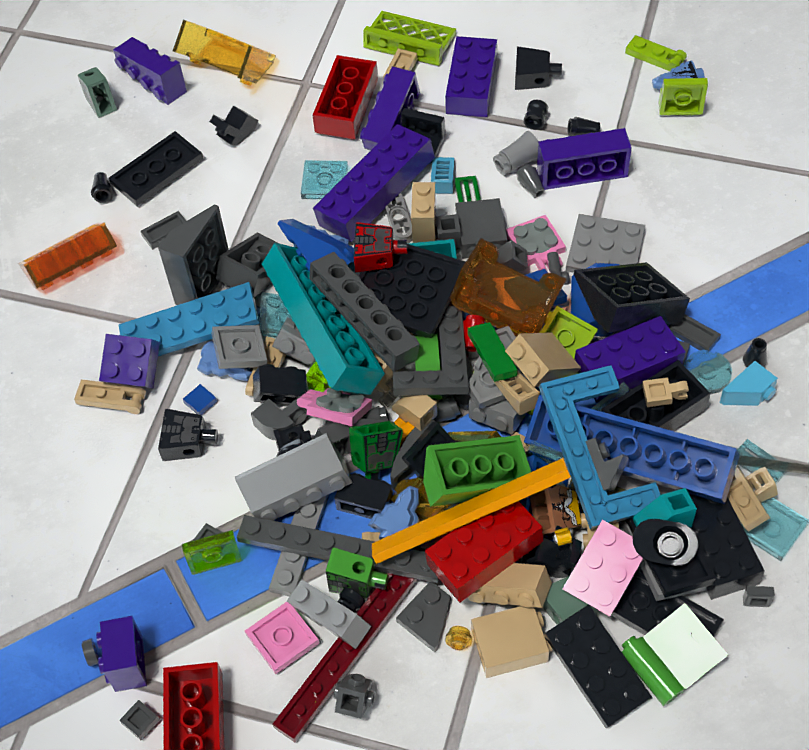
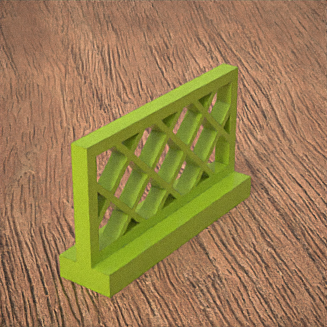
M381 11L372 25L364 28L363 47L395 55L399 48L417 53V61L439 66L442 62V55L456 35V28ZM383 19L392 20V21L383 22ZM395 26L397 27V29H392V30H389V29H388V28H390V27H395ZM411 31H415V32H416V33L410 34V35L407 34V32H411ZM445 33L448 35L440 36L439 34ZM434 36L435 38L427 39L426 37Z

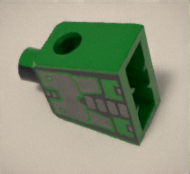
M391 421L349 427L351 460L353 465L365 472V478L372 480L380 479V470L393 467L399 451L403 429Z

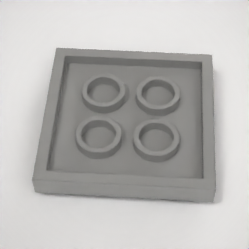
M579 214L566 263V271L574 273L575 270L586 269L595 263L620 265L638 263L645 225Z

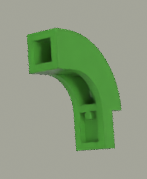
M434 334L432 338L414 335L420 344L418 358L415 361L416 371H440L437 334ZM427 395L433 400H442V395Z

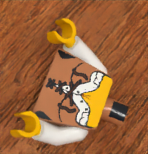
M560 482L531 495L532 514L543 527V535L554 533L553 541L558 546L572 543L571 535L573 534V528L581 525V513H584L581 503H578L576 491L567 488Z

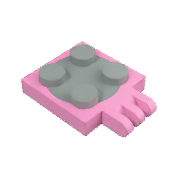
M546 215L505 229L508 241L512 240L527 250L528 266L536 264L539 270L546 269L544 264L549 269L548 253L557 252L559 255L566 250L565 244ZM559 256L560 266H562L563 263H562V260H561V258H560V256Z
M327 388L324 392L310 389L297 399V405L307 409L306 415L353 426L372 408V399L365 398L362 394H349Z

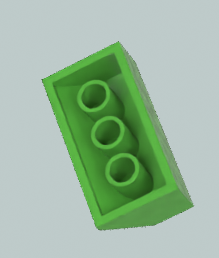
M520 435L429 445L426 448L423 483L430 507L466 502L530 473L531 469Z

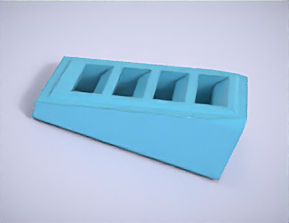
M435 157L432 161L431 182H435V193L453 194L454 158Z

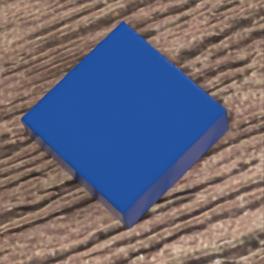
M201 384L183 398L184 404L199 415H203L218 402L217 398Z

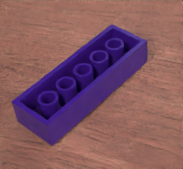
M397 124L313 207L318 225L352 242L355 239L356 223L370 224L435 158L430 138Z

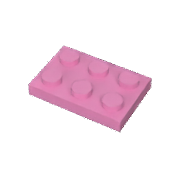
M602 520L563 590L611 617L643 560L633 546L632 536Z

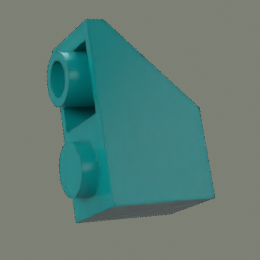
M686 488L660 495L633 516V521L636 527L647 519L679 522L692 527L697 508Z

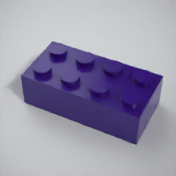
M456 36L445 95L446 114L488 117L497 61V39Z
M613 129L538 141L537 172L543 188L548 190L628 177L632 147L626 129Z
M659 316L577 349L574 360L581 367L578 373L612 365L620 389L615 393L595 397L594 399L598 403L637 387L643 381L651 378L677 360L683 364L686 351L662 317Z

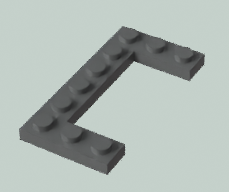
M460 291L454 292L439 323L442 370L393 372L394 396L468 394Z

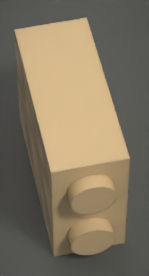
M412 182L413 243L436 241L435 182Z
M553 333L519 334L505 350L533 387H539L544 382L575 375L581 369Z
M520 606L471 619V631L486 678L548 662L549 652L552 651V647L543 635L542 627H544V622L540 611L536 612L534 607Z

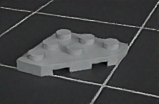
M509 326L495 330L505 349H507L516 336ZM480 356L468 384V393L478 409L506 399L490 378V374ZM514 363V365H515L516 368H517V371H518L525 379H527V378L525 377V375L521 372V370L517 367V365Z

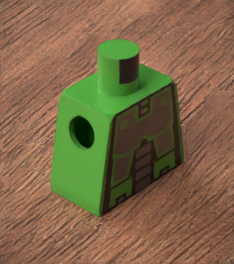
M332 548L326 568L328 589L331 593L340 594L342 589L347 587L356 591L362 597L367 598L370 596L372 587L383 590L387 587L389 575L376 572L374 560L362 555Z

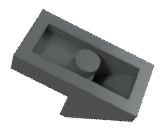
M597 438L585 441L603 490L607 492L614 491L629 457L623 454L608 460L610 452L605 442L601 443V440Z

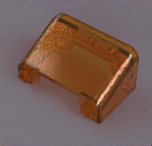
M481 238L459 273L451 294L452 304L470 315L482 316L485 319L484 322H491L492 326L501 329L509 326L516 337L522 333H540L566 279L554 273L543 274L539 282L498 263L499 251L497 247Z

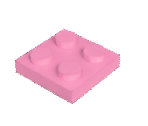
M285 602L245 630L246 636L275 674L319 644V639L295 608L288 602Z

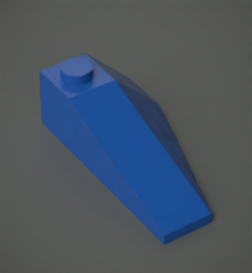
M295 219L279 220L277 223L286 238L291 243L296 244L298 247L296 252L299 256H304L307 261L305 266L309 271L311 262L335 252L340 259L346 262L354 274L356 273L354 247Z

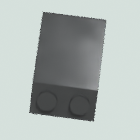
M258 232L220 255L215 279L229 287L249 282L252 286L254 297L257 296L271 283L262 266V262L273 244L278 242Z

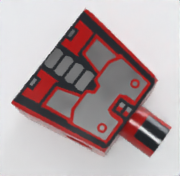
M356 223L354 243L355 272L391 268L393 266L394 254H407V240H394L393 228L391 226Z

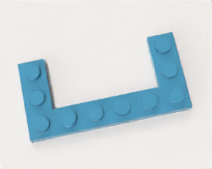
M612 365L540 384L539 389L590 530L598 528L602 520L612 524L633 518V516L661 495L656 482L608 495L601 485L585 442L588 440L574 403L618 392L620 386Z

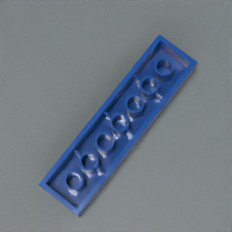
M539 395L524 443L531 449L564 458L542 395ZM575 405L587 440L597 438L601 440V443L605 442L610 452L608 460L623 454L629 457L622 475L649 483L656 482L657 485L674 490L686 488L688 494L725 504L740 456L737 448Z

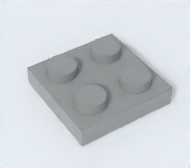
M259 325L212 327L211 334L219 369L250 368L267 364Z

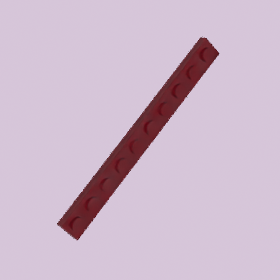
M450 532L445 533L439 537H436L430 541H427L421 545H418L412 549L425 552V550L434 545L436 542H438L440 539L445 537ZM387 573L389 577L386 589L376 588L357 612V615L371 626L357 648L355 649L340 638H337L272 723L274 729L294 743L298 740L334 692L337 683L343 680L418 579Z

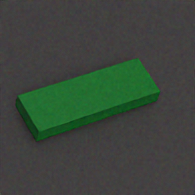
M491 322L468 327V336L493 381L496 382L517 376V368L505 352L506 349Z

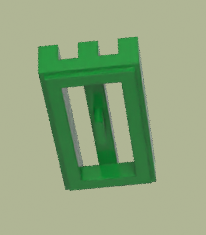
M476 176L454 178L458 203L463 202L460 183L464 184L467 202L471 201L468 182H472L475 201L481 200Z

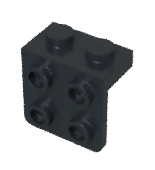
M404 108L401 113L402 126L430 138L434 156H436L445 137L444 117Z
M433 421L401 459L420 479L424 480L426 448L429 445L462 441L452 439L438 422Z

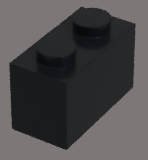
M271 364L259 366L253 374L254 402L264 403L270 399L274 404L289 405L307 392L306 370L298 369L294 366L280 368Z
M353 473L350 474L352 483L341 490H337L335 495L337 510L372 519L375 513H381L387 504H391L393 488L391 484L384 480H372L365 478L361 474Z

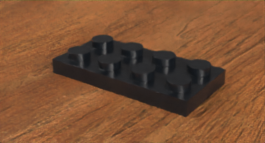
M174 131L110 176L109 181L110 184L138 206L204 159L203 154Z
M633 518L626 519L633 534L636 528ZM699 546L695 556L683 565H667L646 560L665 598L713 585L716 579Z
M639 570L634 574L611 615L644 635L649 633L684 603L713 637H715L724 621L720 616L683 595L656 601L644 573Z
M589 604L543 634L605 728H608L652 697Z

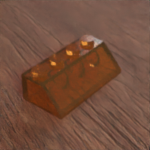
M97 222L18 264L32 286L36 289L40 287L41 290L52 286L54 284L53 280L61 277V279H65L73 275L75 268L81 266L84 269L92 265L94 258L98 256L105 258L114 253L112 249L117 247L105 222Z

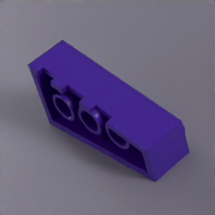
M134 37L113 49L116 65L128 72L132 79L139 81L144 89H149L158 100H162L169 105L187 92L179 61L171 62L169 56L165 54L160 56L158 50L154 48L150 50L147 44Z
M392 66L389 74L385 75L383 80L384 86L377 93L375 107L370 110L366 127H363L360 134L364 149L372 150L397 124L402 126L401 113L404 108L413 110V100H418L421 95L415 72Z

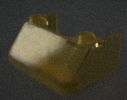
M184 19L173 48V52L190 57V62L198 65L204 62L237 75V78L240 79L239 82L249 86L252 83L256 84L273 65L276 58L275 54Z

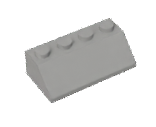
M327 433L235 476V481L253 516L272 521L290 512H294L313 501H317L334 491L341 490L352 483L345 460Z

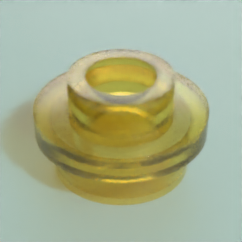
M454 626L446 634L445 642L455 650H463L471 646L472 636L466 627Z

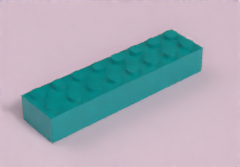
M274 243L262 262V266L292 317V321L301 333V337L306 342L310 353L315 358L319 369L325 376L328 385L336 391L341 390L355 394L371 395L385 373L368 344L309 279L310 271L305 266L307 261L304 256L301 257L297 254V248Z

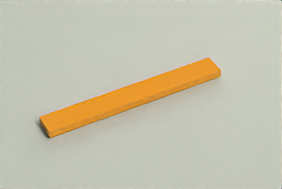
M564 458L559 459L372 543V557L376 564L567 480L571 477Z

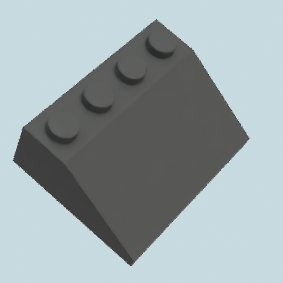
M214 204L172 229L159 244V253L176 305L212 294L220 282L215 279L219 257L228 251L229 248L218 205Z

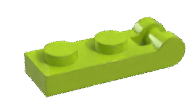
M637 35L632 38L625 49V54L667 71L680 66V63H683L687 58V54L683 50L675 51Z

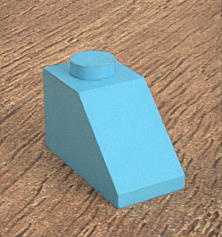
M754 361L723 389L720 403L722 405L758 406L765 399L768 401L774 396L777 391L775 386L778 378Z

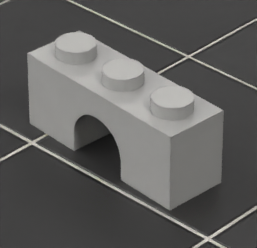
M304 580L300 581L287 600L300 613L318 625L321 624L355 649L371 627L356 613Z

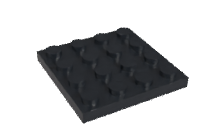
M407 244V254H394L393 266L391 268L364 271L360 273L359 277L363 284L374 292L376 298L388 307L390 313L403 323L404 328L409 333L432 338L467 268V262Z

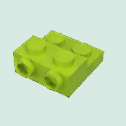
M707 78L663 79L658 102L659 114L702 115L708 88Z
M556 306L553 312L549 310L544 317L543 323L545 325L542 330H536L535 333H553L574 359L576 350L589 345L598 329Z

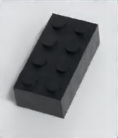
M677 360L647 380L668 378L669 384L687 381L689 389L687 391L688 398L678 400L672 397V404L647 407L643 383L602 408L601 412L674 431L707 409L711 393Z
M689 494L697 508L692 527L689 528L694 531L698 546L716 578L713 585L706 587L710 599L713 600L744 590L746 586L759 585L765 570L728 497L725 504Z

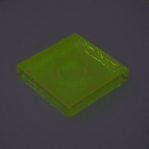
M233 530L181 544L192 575L242 561Z

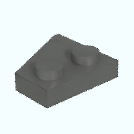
M429 582L396 617V621L433 652H436L439 647V640L444 628L451 596L433 582Z

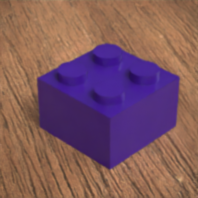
M106 334L99 381L153 389L160 342L147 338Z
M133 616L101 621V632L96 634L99 649L102 648V657L98 658L100 673L105 675L106 683H110L115 692L147 686L143 636Z

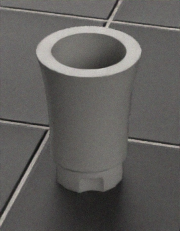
M526 131L516 141L501 150L499 154L493 157L497 170L506 175L536 160L538 157L537 138L530 131Z

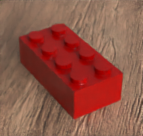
M341 55L336 56L312 115L315 133L356 139L378 81L377 61Z
M517 501L454 529L425 550L427 565L460 603L542 543L543 527Z
M218 662L163 668V750H225L223 674Z

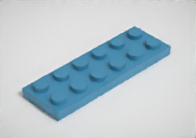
M247 282L119 324V332L122 336L147 338L160 342L159 357L211 340L212 327L257 325L260 322L251 284Z

